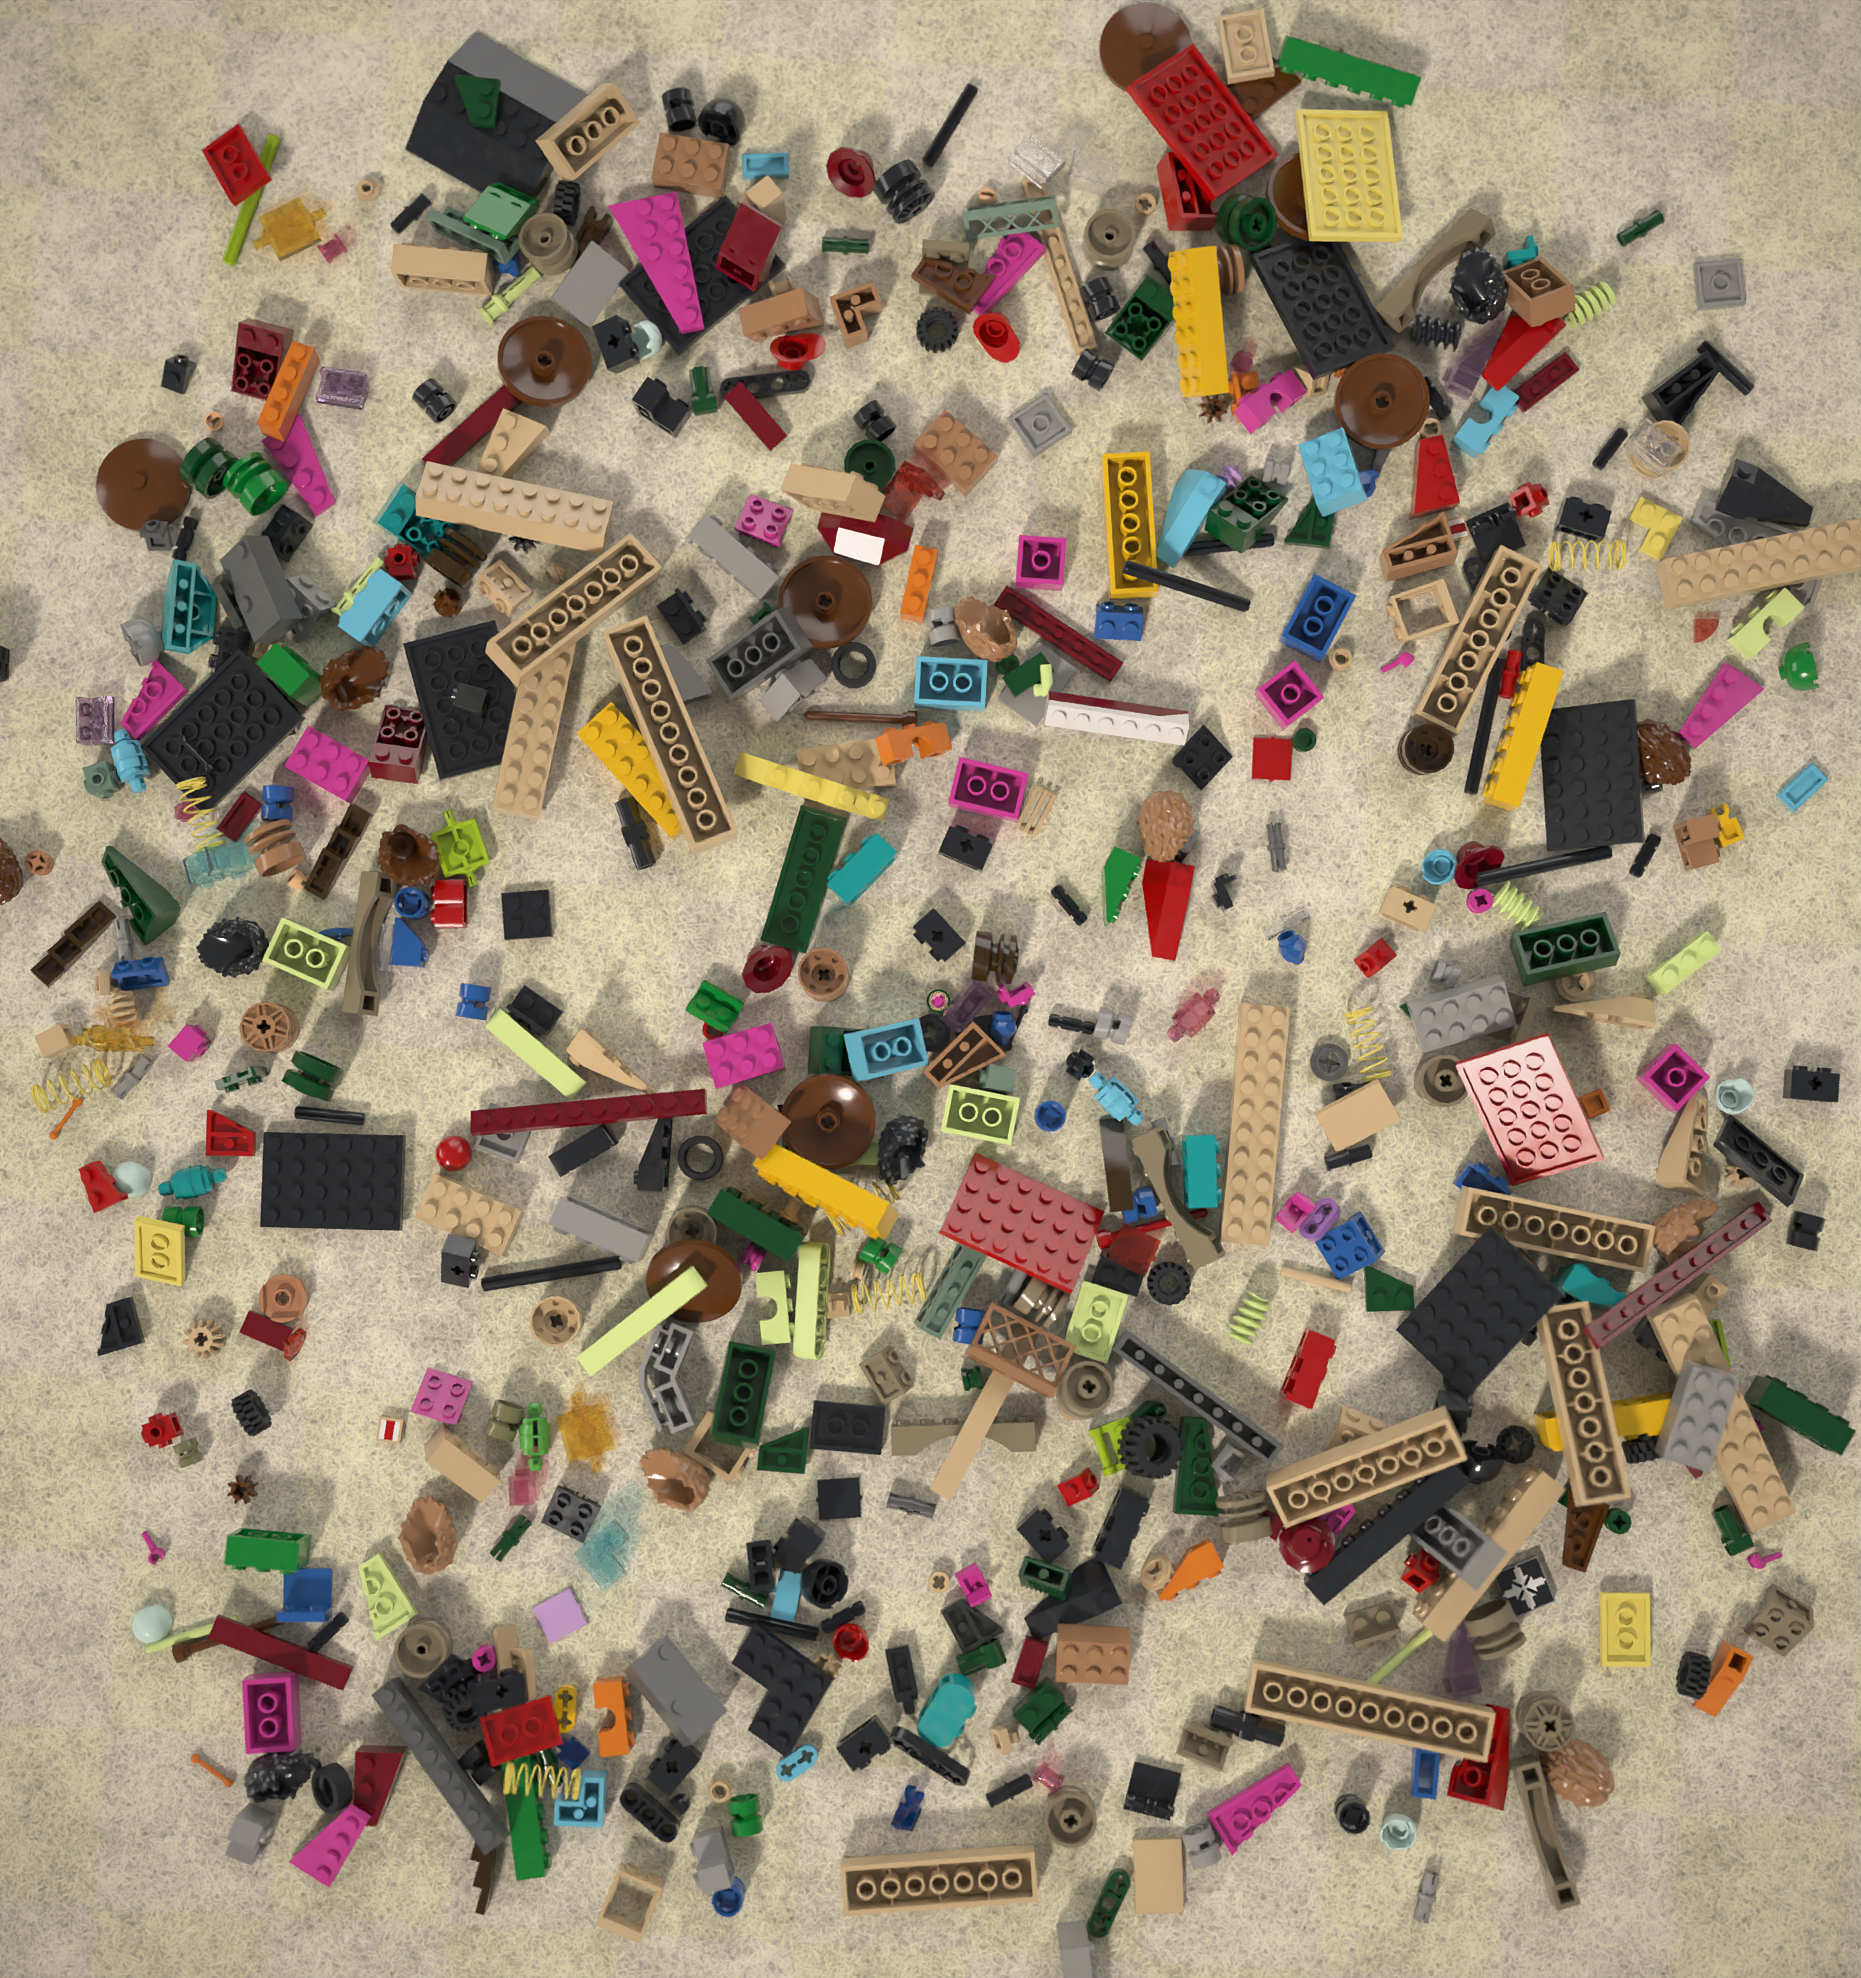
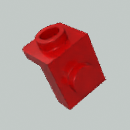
M1381 937L1365 952L1356 957L1354 962L1364 975L1370 978L1397 955Z
M1089 1467L1057 1485L1068 1507L1091 1497L1100 1488L1096 1476Z

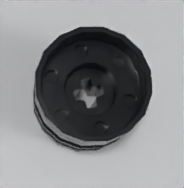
M910 159L903 160L889 168L878 178L873 186V192L881 204H888L887 212L892 215V219L896 224L906 223L920 214L935 197V192L931 187H928V182L924 179L919 180L921 172Z

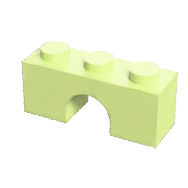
M1786 588L1779 592L1773 590L1764 599L1767 603L1762 608L1759 606L1755 607L1747 615L1750 619L1745 624L1740 622L1730 631L1733 635L1728 641L1746 660L1754 657L1771 641L1763 630L1765 620H1772L1782 628L1805 608Z
M1708 931L1698 933L1681 947L1682 950L1676 955L1662 962L1644 976L1659 995L1669 993L1723 950Z
M785 1269L756 1272L757 1297H771L775 1300L778 1307L777 1314L774 1317L760 1320L762 1345L789 1343L792 1341L795 1322H790L789 1315L790 1312H793V1300L788 1298L787 1289L791 1288L790 1274H786Z

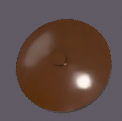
M1135 3L1116 12L1105 25L1099 44L1100 62L1110 81L1121 90L1127 92L1126 88L1129 84L1192 44L1191 36L1184 21L1171 9L1156 3Z
M1296 153L1284 158L1273 169L1267 181L1265 197L1275 208L1277 224L1282 229L1297 238L1309 240L1300 153Z
M534 316L517 322L504 334L498 348L497 367L502 382L516 398L532 406L551 408L567 404L583 392L591 375L592 355L583 335L571 324L555 317Z
M1387 353L1372 354L1351 365L1341 377L1334 395V411L1340 428H1344L1347 437L1353 442L1372 450L1393 449L1408 442L1423 426L1430 404L1429 389L1418 368L1403 357Z
M133 439L115 447L104 458L96 478V493L104 512L118 525L135 532H140L143 523L149 520L168 521V525L172 524L185 510L191 495V486L179 477V469L183 461L182 457L170 446L154 439Z
M816 556L802 561L786 575L780 587L778 606L779 608L789 607L814 648L831 649L853 641L862 633L871 617L873 599L868 580L854 564L835 556Z
M817 1074L801 1081L788 1094L781 1111L791 1121L782 1133L788 1149L823 1169L841 1168L859 1159L869 1148L875 1134L876 1113L871 1098L858 1083L839 1074Z
M681 1240L663 1247L653 1256L646 1275V1288L650 1298L658 1294L692 1266L708 1285L670 1314V1317L692 1323L709 1322L723 1317L737 1304L743 1282L741 1269L733 1256L720 1246L703 1240Z

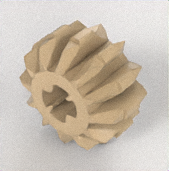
M131 990L112 993L109 999V1009L115 1027L118 1030H132L140 1027L142 1012L136 993Z
M201 1318L198 1320V1323H190L191 1330L187 1329L184 1331V1334L189 1336V1338L183 1340V1343L190 1344V1347L187 1348L188 1353L195 1350V1358H199L202 1355L204 1359H208L211 1354L217 1355L219 1353L218 1348L225 1345L219 1339L224 1338L226 1334L218 1333L222 1325L214 1326V1319H209L206 1322L205 1318ZM207 1335L208 1341L201 1342L200 1337Z

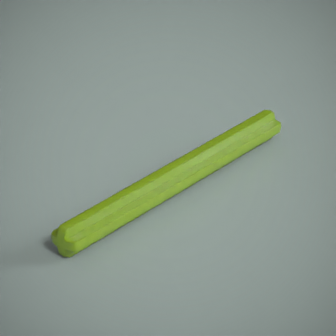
M273 134L267 135L260 154V158L268 173L271 170L281 139ZM264 187L242 203L222 261L227 265H236Z

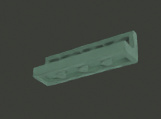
M1056 195L964 208L963 219L966 240L1059 228ZM1052 209L1053 222L1043 223L1037 218L1042 210ZM1037 211V213H1036L1035 215H1033V214L1030 213V212ZM1025 213L1032 218L1027 226L1021 227L1014 222L1018 214ZM1013 214H1014V216L1012 217V219H1010V218L1007 216V215H1013ZM1002 216L1009 223L1004 229L997 230L991 225L995 217ZM985 218H991L989 222L984 220ZM980 220L986 226L981 233L971 234L969 221ZM1034 221L1038 223L1037 225H1032ZM1012 224L1016 228H1009V226ZM987 228H990L992 230L985 232Z
M449 206L443 214L433 209L428 213L427 218L435 232L471 249L482 250L490 258L504 265H507L520 248L519 239L513 236L505 240H499L488 236L491 233L486 230L471 228L470 223L463 220L465 214ZM453 216V217L457 218L458 221H456V220H454V219H452V218H450V217ZM505 243L512 244L508 250L505 246Z
M958 1243L913 1323L921 1330L941 1339L987 1255Z

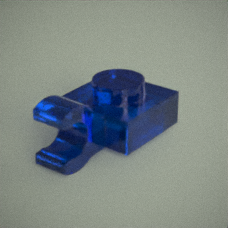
M561 1734L564 1744L557 1746L560 1751L556 1756L574 1771L589 1756L591 1750L575 1736L567 1740Z
M907 1785L905 1789L906 1801L900 1802L895 1811L891 1825L896 1829L912 1832L922 1811L919 1804L925 1794L923 1791L916 1790L917 1787L915 1785Z

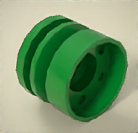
M259 452L247 454L239 459L229 469L223 479V486L231 492L234 498L240 499V504L252 516H259L270 510L284 496L288 489L287 481L276 470H271L272 466L268 461H265Z

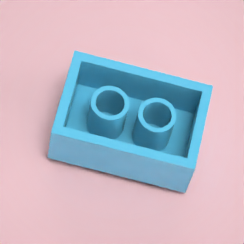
M1343 427L1298 445L1316 505L1323 517L1368 500L1349 439Z
M380 568L377 572H373L367 580L368 585L363 591H359L353 599L354 604L349 611L343 612L338 627L363 646L371 648L378 643L413 595L403 584Z
M917 656L914 708L985 712L988 660Z
M919 1018L844 1034L854 1081L868 1080L929 1065Z

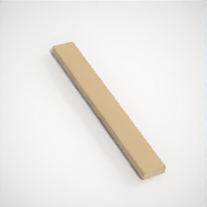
M1043 173L1021 180V186L1026 199L1050 196ZM1052 209L1042 210L1037 218L1043 223L1053 222ZM1037 211L1030 212V213L1033 214V215H1035V214L1037 213ZM1060 225L1059 228L1037 230L1039 242L1046 248V252L1043 255L1075 356H1080L1086 348L1096 351L1098 350V345Z
M1020 1323L1016 1325L1012 1333L1014 1338L1026 1335L1023 1325ZM1028 1328L1029 1333L1035 1332V1331L1031 1330L1030 1328ZM1039 1333L1031 1335L1033 1345L1035 1344L1039 1336ZM1027 1337L1015 1341L1019 1355L1031 1351ZM1011 1342L1006 1344L1001 1353L1007 1359L1015 1356ZM1028 1355L1020 1357L1022 1364H1024ZM1017 1359L1011 1360L1018 1364ZM992 1370L929 1488L930 1491L951 1501L1014 1383L1013 1380Z

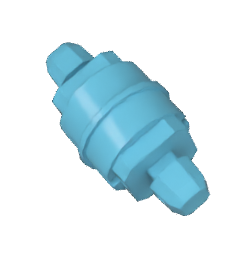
M125 729L117 730L114 733L116 745L110 748L114 762L113 766L116 768L121 782H129L134 793H142L146 790L144 778L150 774L147 756L144 754L139 740H131Z
M1095 1072L1090 1077L1089 1082L1095 1089L1099 1090L1094 1095V1098L1098 1100L1097 1102L1119 1122L1126 1116L1127 1120L1133 1125L1137 1126L1140 1124L1144 1116L1138 1108H1135L1139 1100L1129 1090V1087L1125 1086L1114 1076L1106 1081L1103 1075Z

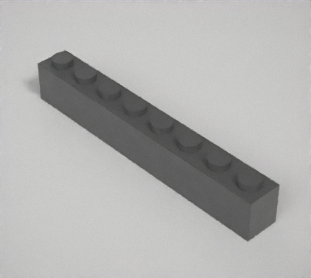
M1127 1329L1123 1331L1113 1345V1351L1269 1466L1284 1447L1279 1441Z
M399 1677L393 1678L372 1694L374 1700L484 1855L511 1835L510 1831L468 1772L458 1762V1758Z

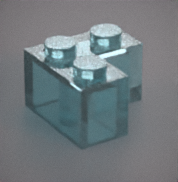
M243 841L206 846L182 860L189 886H199L200 889L212 887L214 882L222 881L225 877L231 876L232 879L243 878L246 876V872L254 868L248 847L245 846Z
M613 1519L573 1553L603 1592L626 1572L612 1553L622 1546L630 1536L616 1519Z

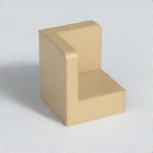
M1305 364L1293 367V373L1307 389L1304 396L1313 398L1326 394L1329 375L1313 380Z
M58 1024L35 1036V1040L44 1058L56 1057L77 1046L70 1028L66 1024Z

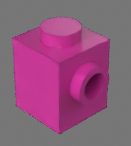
M186 1024L168 1047L184 1061L193 1062L196 1057H201L206 1053L209 1048L207 1044L211 1040L206 1037L207 1031L198 1024L195 1026Z

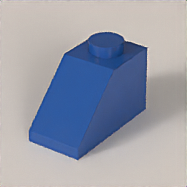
M395 917L391 965L425 968V963L429 961V949H426L425 942L404 919Z

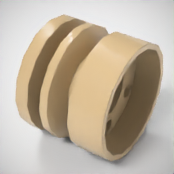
M1663 420L1652 424L1639 433L1629 446L1628 459L1631 467L1637 474L1645 478L1656 479L1666 475L1686 461L1690 453L1691 443L1688 433L1681 425L1673 421Z
M563 1295L550 1296L538 1302L533 1308L529 1319L530 1330L534 1338L541 1344L550 1347L563 1346L574 1340L580 1333L583 1324L582 1311L579 1305L571 1298ZM560 1314L563 1325L558 1324L554 1326V1320L551 1318Z

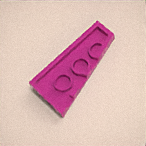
M1012 224L1009 226V228H1016ZM1027 232L1005 235L1004 238L1000 239L997 245L998 248L993 257H990L983 273L986 275L987 273L995 274L996 279L973 310L978 316L991 311L1046 252L1045 246Z
M300 414L296 415L285 442L269 436L261 440L317 517L336 504Z
M1725 662L1676 735L1693 748H1697L1760 694L1764 688L1728 662Z
M1289 1762L1206 1812L1231 1855L1302 1784Z
M349 1804L328 1826L324 1827L316 1837L297 1852L289 1863L330 1888L371 1816L356 1806Z

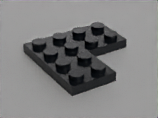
M757 1622L747 1635L732 1664L770 1691L747 1730L787 1758L825 1697L835 1677Z

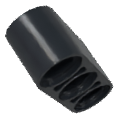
M601 1124L557 1150L548 1158L559 1177L568 1174L569 1171H573L590 1161V1159L610 1149L611 1146H615L619 1141L609 1124Z
M628 1783L620 1795L621 1806L657 1839L664 1843L672 1842L680 1828L677 1817L640 1784ZM634 1792L638 1799L631 1801L627 1798L626 1793ZM652 1808L656 1815L649 1817L645 1814L644 1809ZM670 1824L674 1831L667 1833L662 1829V1825Z

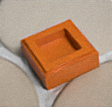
M1601 1089L1578 1097L1588 1120L1610 1111Z

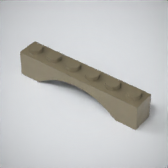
M1472 208L1461 216L1454 226L1427 251L1426 255L1374 307L1382 323L1401 333L1415 319L1420 297L1434 276L1443 268L1459 259L1466 250H1473L1474 247L1482 249L1496 235L1492 219Z
M361 872L341 1012L378 1016L381 991L376 974L377 941L383 919L395 899L397 882L386 873Z
M1163 1124L1132 1139L1133 1152L1140 1158L1143 1164V1172L1153 1185L1155 1197L1161 1201L1164 1207V1215L1171 1222L1175 1230L1176 1240L1182 1244L1185 1250L1187 1262L1196 1270L1219 1260L1226 1253L1216 1232L1198 1222L1186 1210L1177 1195L1171 1174L1173 1145Z
M996 1416L985 1438L1002 1444L1011 1452L1036 1451L1035 1421L1030 1420V1416H1015V1420H1006L1004 1416ZM945 1418L944 1423H934V1419H920V1423L910 1424V1420L907 1419L896 1420V1424H891L892 1456L917 1455L921 1450L937 1440L958 1435L964 1422H958V1418Z
M1533 1754L1509 1760L1550 1902L1557 1911L1581 1905L1573 1876L1555 1828L1540 1763Z

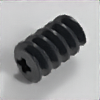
M1417 314L1411 327L1409 343L1415 337L1416 345H1419L1421 340L1424 339L1426 347H1428L1431 341H1434V348L1437 349L1439 344L1443 343L1444 350H1447L1448 346L1452 344L1453 352H1456L1461 336V327L1459 329L1458 321H1454L1450 327L1448 319H1445L1441 325L1440 318L1437 317L1432 323L1431 316H1426L1422 322V315Z

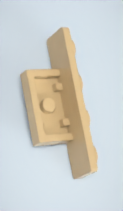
M515 1624L495 1628L494 1640L498 1674H500V1670L506 1668H514V1671L522 1673L525 1699H536L537 1681L535 1679V1659L532 1649L518 1648ZM515 1706L503 1708V1709H501V1711L506 1710V1709H509V1708H512V1707H515Z

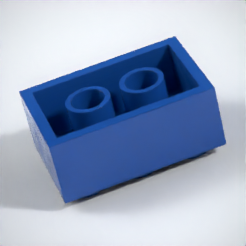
M1314 574L1278 642L1320 663L1357 595Z

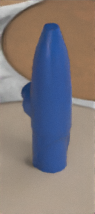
M331 928L319 933L328 937H336L337 941H342L344 937L352 936L353 928Z

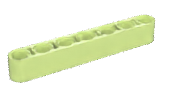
M692 1266L576 1358L591 1377L708 1285Z

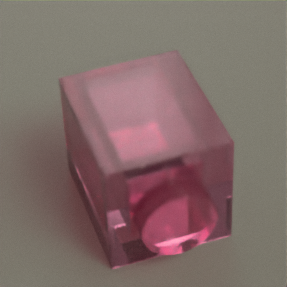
M516 1469L515 1473L508 1477L509 1506L534 1505L537 1502L536 1472L529 1473V1469Z

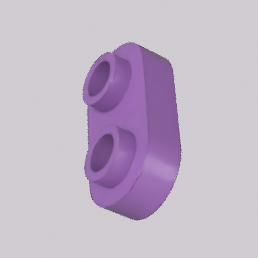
M1331 1198L1319 1200L1316 1203L1315 1209L1306 1216L1299 1226L1300 1234L1310 1242L1320 1240L1339 1217V1205ZM1328 1210H1332L1329 1215H1326ZM1314 1228H1317L1314 1233H1311Z

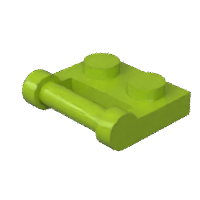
M1128 1416L1088 1430L1090 1438L1094 1439L1104 1467L1102 1468L1104 1476H1109L1125 1469L1126 1465L1121 1464L1119 1460L1122 1456L1117 1453V1449H1120V1444H1117V1441L1122 1438L1121 1430L1127 1429L1125 1425L1130 1422ZM1105 1432H1109L1119 1460L1118 1463L1112 1464L1102 1436Z

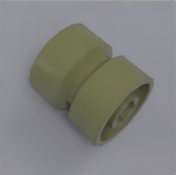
M496 1399L491 1411L493 1418L488 1420L484 1431L485 1434L499 1440L514 1442L518 1431L516 1423L521 1422L525 1409L517 1404Z

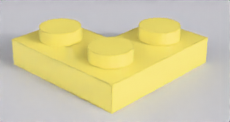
M1640 497L1628 519L1649 529L1639 551L1660 561L1683 518Z

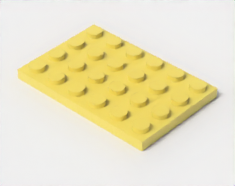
M1298 109L1295 116L1309 241L1400 242L1403 235L1388 111Z

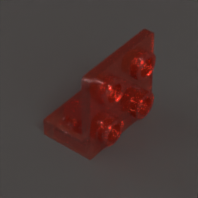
M904 460L882 493L885 495L883 505L898 521L905 523L922 496L927 499L933 497L941 501L946 493L924 469Z

